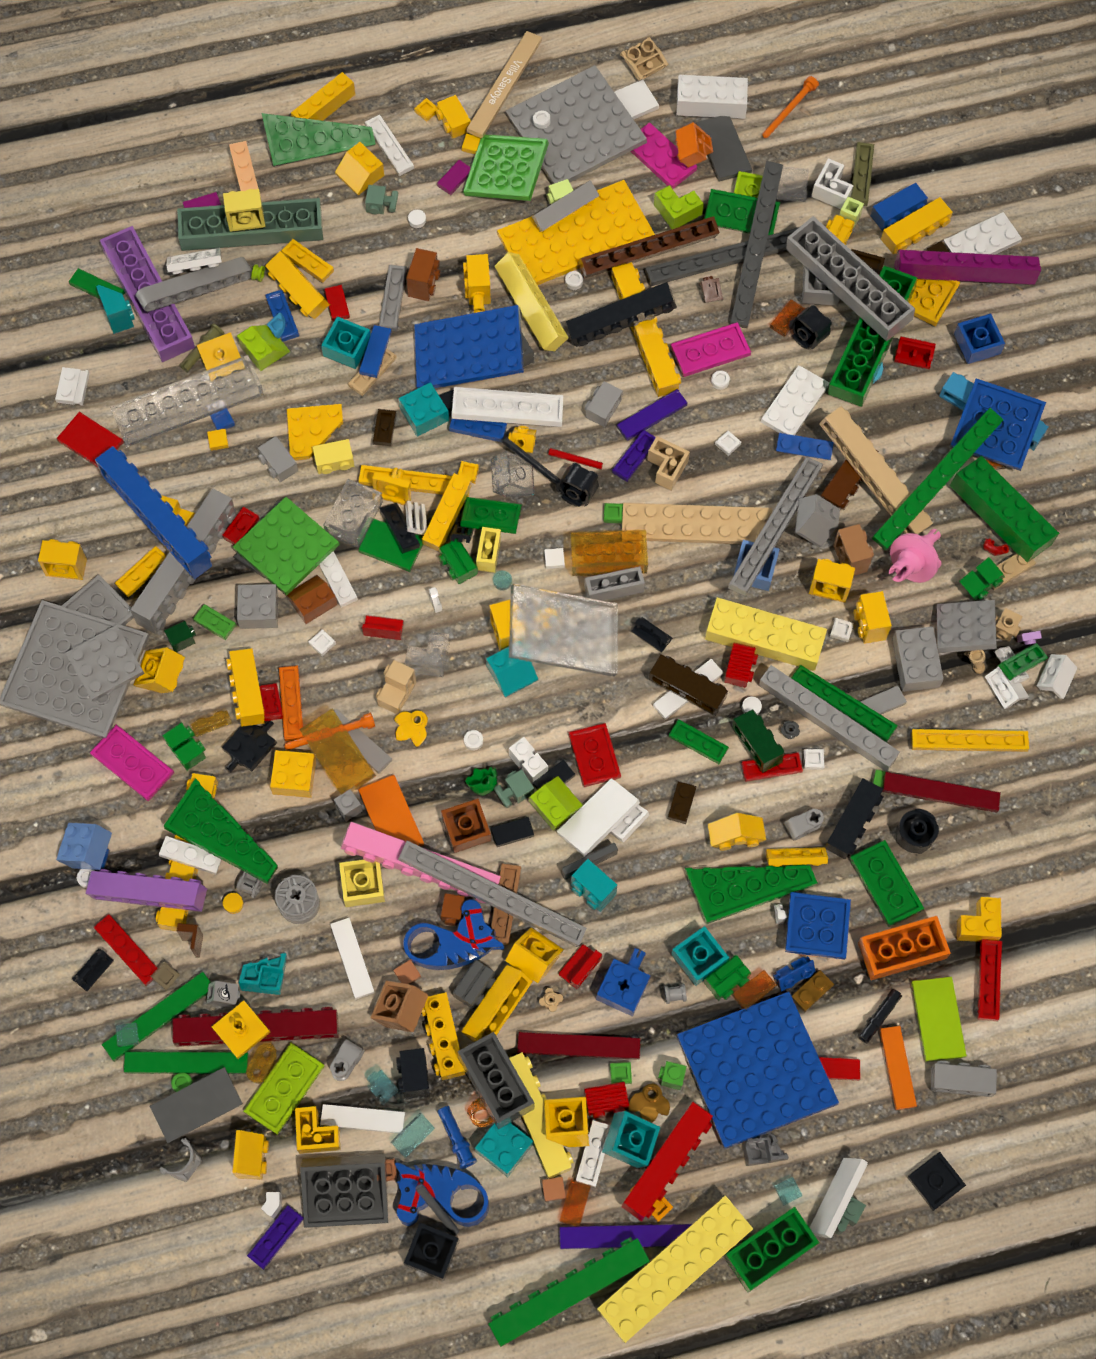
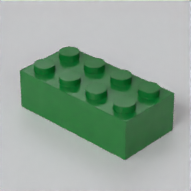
M793 1207L728 1252L724 1258L747 1293H749L820 1242L796 1207Z

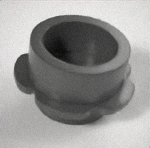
M786 721L783 723V727H781V733L785 738L793 739L800 734L799 725L794 721Z

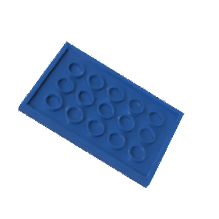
M518 305L414 324L417 389L430 382L434 388L524 373L521 315Z

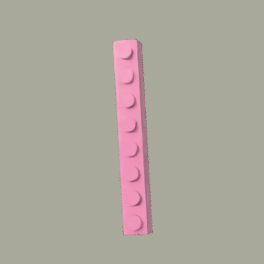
M353 822L349 824L340 848L345 850L346 854L362 856L365 861L371 863L376 861L387 869H398L406 876L414 875L420 877V880L423 882L439 884L438 886L445 890H456L461 896L467 897L469 895L399 861L398 858L406 843L405 841ZM430 851L495 884H499L501 877L499 875ZM476 898V900H477L478 902L485 903V902H483V901H481V900H479V899Z

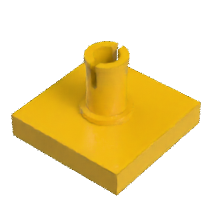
M231 332L197 345L210 380L244 368Z
M394 468L391 476L375 472L372 478L374 497L394 503L397 502L401 505L411 501V483L402 480L405 473L404 470L399 469V472H397L398 468Z
M242 1001L212 1026L213 1030L237 1059L270 1033L245 1001Z

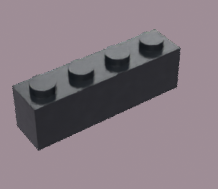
M862 778L825 846L826 850L843 859H846L848 854L853 855L857 847L854 844L856 839H861L866 831L863 828L866 821L868 823L871 822L875 814L872 811L874 806L879 807L884 798L881 795L883 788Z

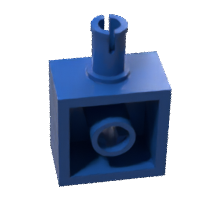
M634 948L628 964L613 959L596 997L597 1001L632 1017L651 976L639 970L646 953L641 950L637 958L639 949ZM626 985V988L621 991L620 986Z

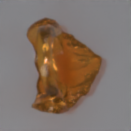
M477 1098L467 1109V1114L475 1126L486 1127L493 1122L491 1116L484 1121L475 1119L477 1111L486 1109L481 1098Z

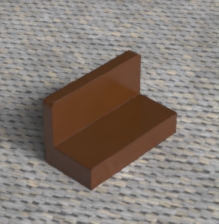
M178 923L177 933L182 941L191 942V951L196 958H200L203 933L199 926Z

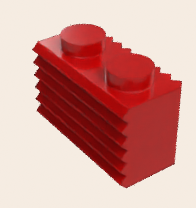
M733 643L724 683L744 688L747 687L748 682L752 683L754 671H751V667L756 665L758 654H755V647Z
M625 1082L584 1089L588 1116L593 1115V1118L605 1117V1113L613 1112L614 1114L629 1109Z

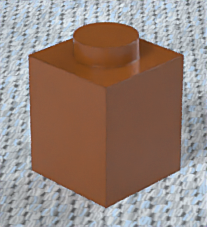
M445 893L441 912V921L444 924L456 926V924L460 923L463 916L461 908L465 902V896Z

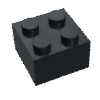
M425 1049L399 1051L400 1057H396L398 1073H402V1077L398 1078L400 1094H404L405 1099L430 1097Z
M419 1223L404 1265L444 1281L460 1240L455 1236Z

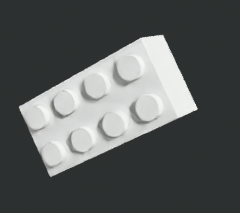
M679 75L676 115L698 117L730 116L731 118L745 119L748 78Z

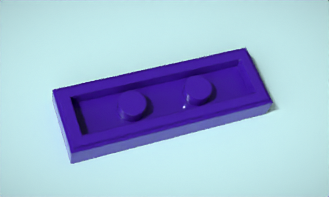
M643 430L612 469V473L628 482L648 456V450L656 437Z
M287 1205L247 1257L264 1270L304 1218Z

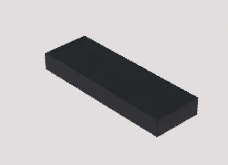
M397 502L381 507L380 514L402 554L420 548V543L415 534L407 532V521Z

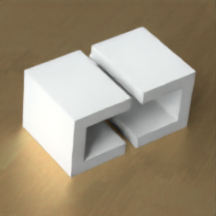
M525 737L509 748L510 758L519 769L522 767L523 772L532 784L548 771L546 762L538 753L535 754V749Z

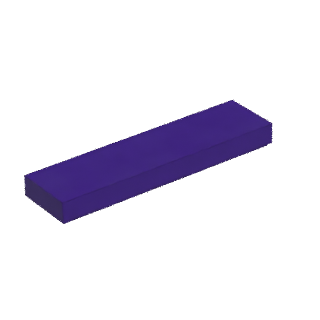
M677 389L617 424V428L628 441L643 430H647L686 407L688 402Z

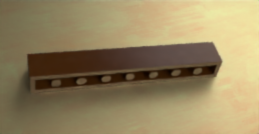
M713 216L582 257L578 261V265L583 279L611 271L613 267L631 262L636 263L715 238L720 232Z

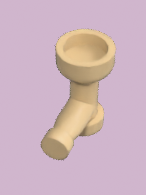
M966 651L965 655L974 665V672L977 674L983 673L985 671V665L983 664L985 660L984 651Z

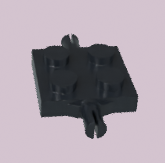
M266 721L261 727L257 725L240 726L222 747V750L232 758L225 769L232 773L236 766L240 765L252 772L277 744L276 740L267 733L274 723Z

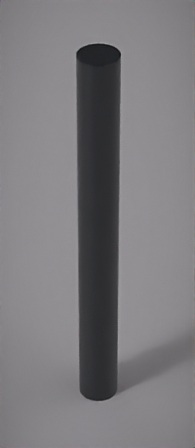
M506 437L502 441L504 445L557 485L560 478Z

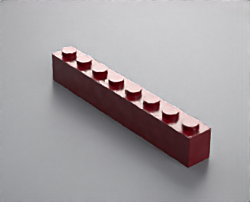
M322 1007L321 1010L313 1011L312 1008H302L300 1012H293L292 1009L280 1010V1013L263 1010L260 1011V1014H256L270 1031L260 1042L339 1038L337 1009L333 1010V1007ZM220 1013L219 1016L200 1014L199 1017L192 1018L190 1015H179L178 1018L173 1019V1044L176 1047L225 1044L213 1030L212 1026L228 1013Z

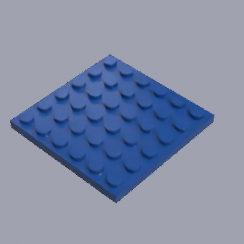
M790 992L677 1034L708 1112L713 1115L712 1121L724 1149L839 1104Z

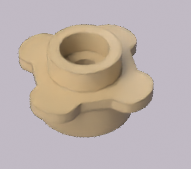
M547 988L543 998L539 999V1004L545 1006L550 1012H555L559 1002L563 1001V996L553 992L552 988Z

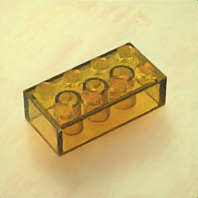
M646 530L571 533L572 576L602 575L639 566L641 567L642 574H647Z
M333 708L299 729L340 794L349 789L353 792L376 777L373 769Z

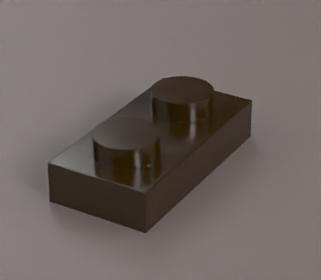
M378 409L373 445L392 446L396 421L395 410Z
M678 781L668 820L683 824L687 823L697 786Z

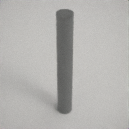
M419 1184L415 1190L453 1236L457 1235L460 1230L422 1184Z

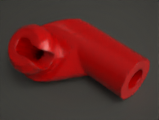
M990 538L984 541V550L994 556L1009 552V547L1006 544L995 546V541Z

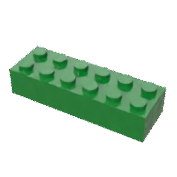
M982 456L957 472L950 484V487L1027 563L1049 548L1060 534Z

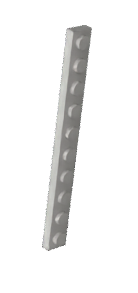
M806 456L730 581L729 589L746 596L796 513L799 499L806 496L820 473L823 463Z
M406 841L398 858L399 861L575 947L580 945L587 929L412 842Z

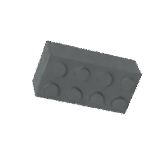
M494 1032L457 1051L460 1063L498 1129L534 1110L535 1103Z

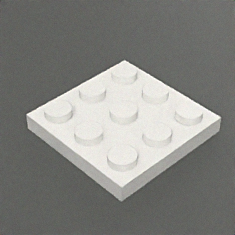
M219 247L167 257V270L172 272V274H179L183 272V269L190 268V271H195L205 265H208L209 268L219 266V263L222 262L221 250Z

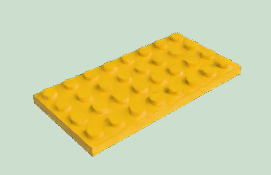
M625 180L597 190L599 194L597 198L540 232L531 216L498 229L497 235L507 253L511 252L520 255L537 285L579 269L578 261L582 257L655 235Z

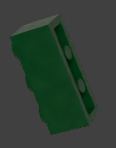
M752 709L733 719L732 729L762 773L783 763L784 749L780 744L776 743L772 731L765 727L764 721L759 714L757 715Z

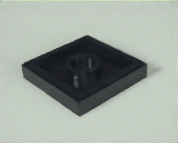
M938 1152L907 1176L932 1211L966 1186L941 1152Z

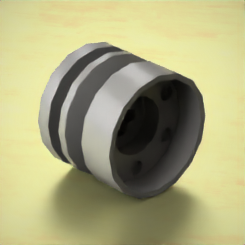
M292 875L279 883L275 891V900L281 915L293 924H304L311 921L320 909V899L314 883L302 875ZM297 894V896H300V899L297 900L293 896Z

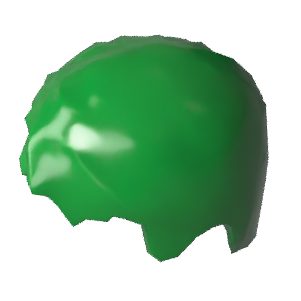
M490 767L488 770L475 768L473 775L465 780L468 787L480 796L492 792L497 784L496 768Z

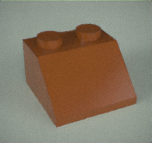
M318 575L296 587L286 596L305 624L337 606L335 594Z

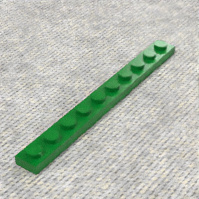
M989 408L874 534L872 539L884 550H887L894 540L898 538L1001 424L1003 419L994 410Z

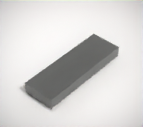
M612 843L563 867L562 876L564 880L572 877L587 859L597 865L617 855L618 848L616 844Z

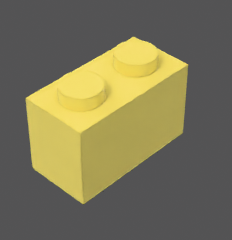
M349 439L312 446L318 474H329L332 471L348 470L351 467H355Z
M482 527L476 566L479 571L495 573L501 542V529Z

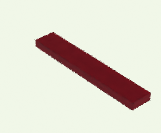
M890 772L884 773L882 791L995 813L999 811L1001 792Z
M519 1032L517 1054L523 1052V1054L640 1060V1038Z

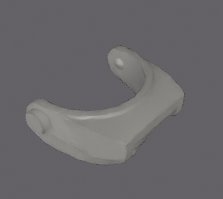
M184 1138L181 1139V1142L188 1146L190 1150V1159L187 1165L176 1172H169L166 1168L160 1167V1172L187 1182L203 1160L189 1143L190 1141Z

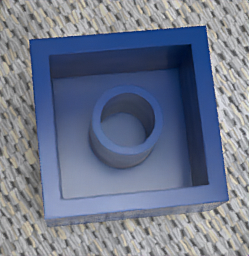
M991 313L958 323L954 332V336L967 364L1000 355L1005 345Z

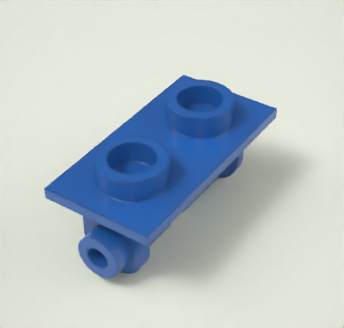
M803 956L791 963L793 970L785 966L776 971L773 978L776 982H779L780 990L783 991L791 988L797 982L807 979L815 973L814 961L810 960L808 956Z

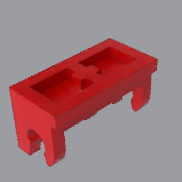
M900 336L894 362L930 369L936 344Z

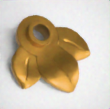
M651 1083L647 1084L642 1092L632 1096L629 1102V1111H640L642 1119L653 1123L658 1114L669 1115L670 1104L662 1096L661 1088ZM654 1091L656 1096L650 1098L648 1092Z

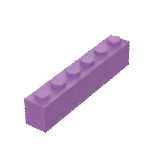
M100 869L99 872L91 871L85 894L95 900L202 912L207 888L201 884V881L196 879L183 881V879L178 877L165 879V877L160 875L147 877V875L141 873L129 875V873L123 871L112 873L109 870Z

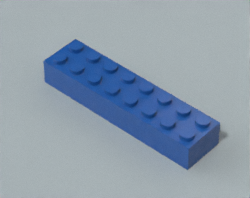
M112 446L95 459L102 477L195 580L212 567L210 561L212 557L208 552L209 548L202 540L199 542L196 539L197 535L192 528H186L182 517L172 512V506L167 501L164 503L160 499L162 496L157 489H151L149 481L144 475L141 477L138 474L139 471L136 466L126 461V455L121 450L117 451Z

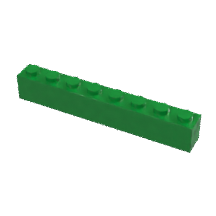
M630 1237L621 1242L622 1247L616 1251L612 1247L603 1252V1258L598 1261L595 1258L583 1264L585 1268L579 1272L576 1269L565 1274L567 1279L560 1283L558 1279L546 1285L548 1288L546 1291L540 1293L537 1290L528 1295L529 1300L523 1304L521 1301L509 1306L511 1311L503 1315L502 1311L490 1317L492 1322L488 1324L500 1347L650 1262L638 1238L633 1240Z

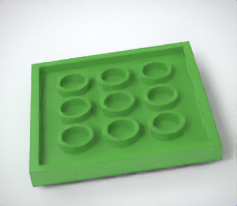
M484 135L483 139L481 138L463 191L465 196L531 201L549 145L548 140L542 138Z
M285 497L233 546V549L272 584H276L277 588L287 596L340 544L318 523Z

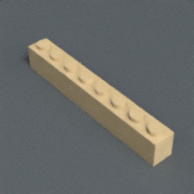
M840 406L820 422V426L892 516L911 494L908 492L906 485L897 478L895 471L887 465L884 457L873 447V443L865 437L860 426L851 419L849 412ZM922 510L903 532L905 534L913 533L919 535L931 526L933 522L930 516Z

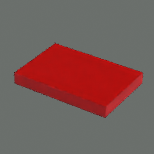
M80 411L56 438L59 443L98 467L95 461L97 457L112 446L118 450L124 443L123 439Z
M606 723L568 733L583 787L608 782L611 778L613 780L621 778Z

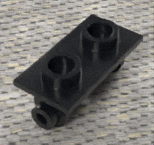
M643 617L636 620V625L631 630L632 633L661 653L673 639Z
M98 948L72 980L87 992L114 960Z

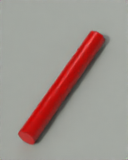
M552 448L549 450L548 455L602 470V462Z

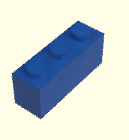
M914 183L874 205L870 216L883 231L924 207L928 197L918 184Z

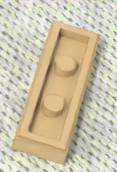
M386 349L378 377L364 376L358 372L348 383V387L363 396L397 359V356Z

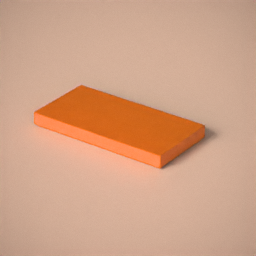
M395 775L358 789L375 831L405 842H412L420 847L424 845V841Z

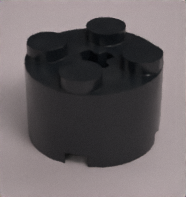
M812 305L790 321L789 330L792 329L794 333L792 337L801 347L814 349L830 335L832 322L816 306Z
M572 463L571 466L567 467L557 483L556 491L558 493L560 491L563 494L561 498L573 506L580 507L581 504L587 506L599 488L598 475L581 467L578 463Z
M915 809L905 813L896 828L897 843L908 852L924 853L933 845L938 836L939 826L937 825L936 818L924 809Z

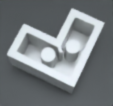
M828 158L814 184L813 198L839 209L843 207L847 197H851L853 189L852 184L840 180L844 169L843 164Z

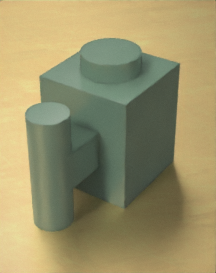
M368 185L365 201L366 212L384 214L385 206H389V212H395L398 191H392L391 196H387L385 186Z
M522 769L507 775L505 779L506 790H503L501 785L494 788L506 808L512 806L509 798L513 797L517 804L534 794V787Z
M851 1197L835 1233L838 1235L842 1234L848 1224L852 1227L856 1225L866 1205Z

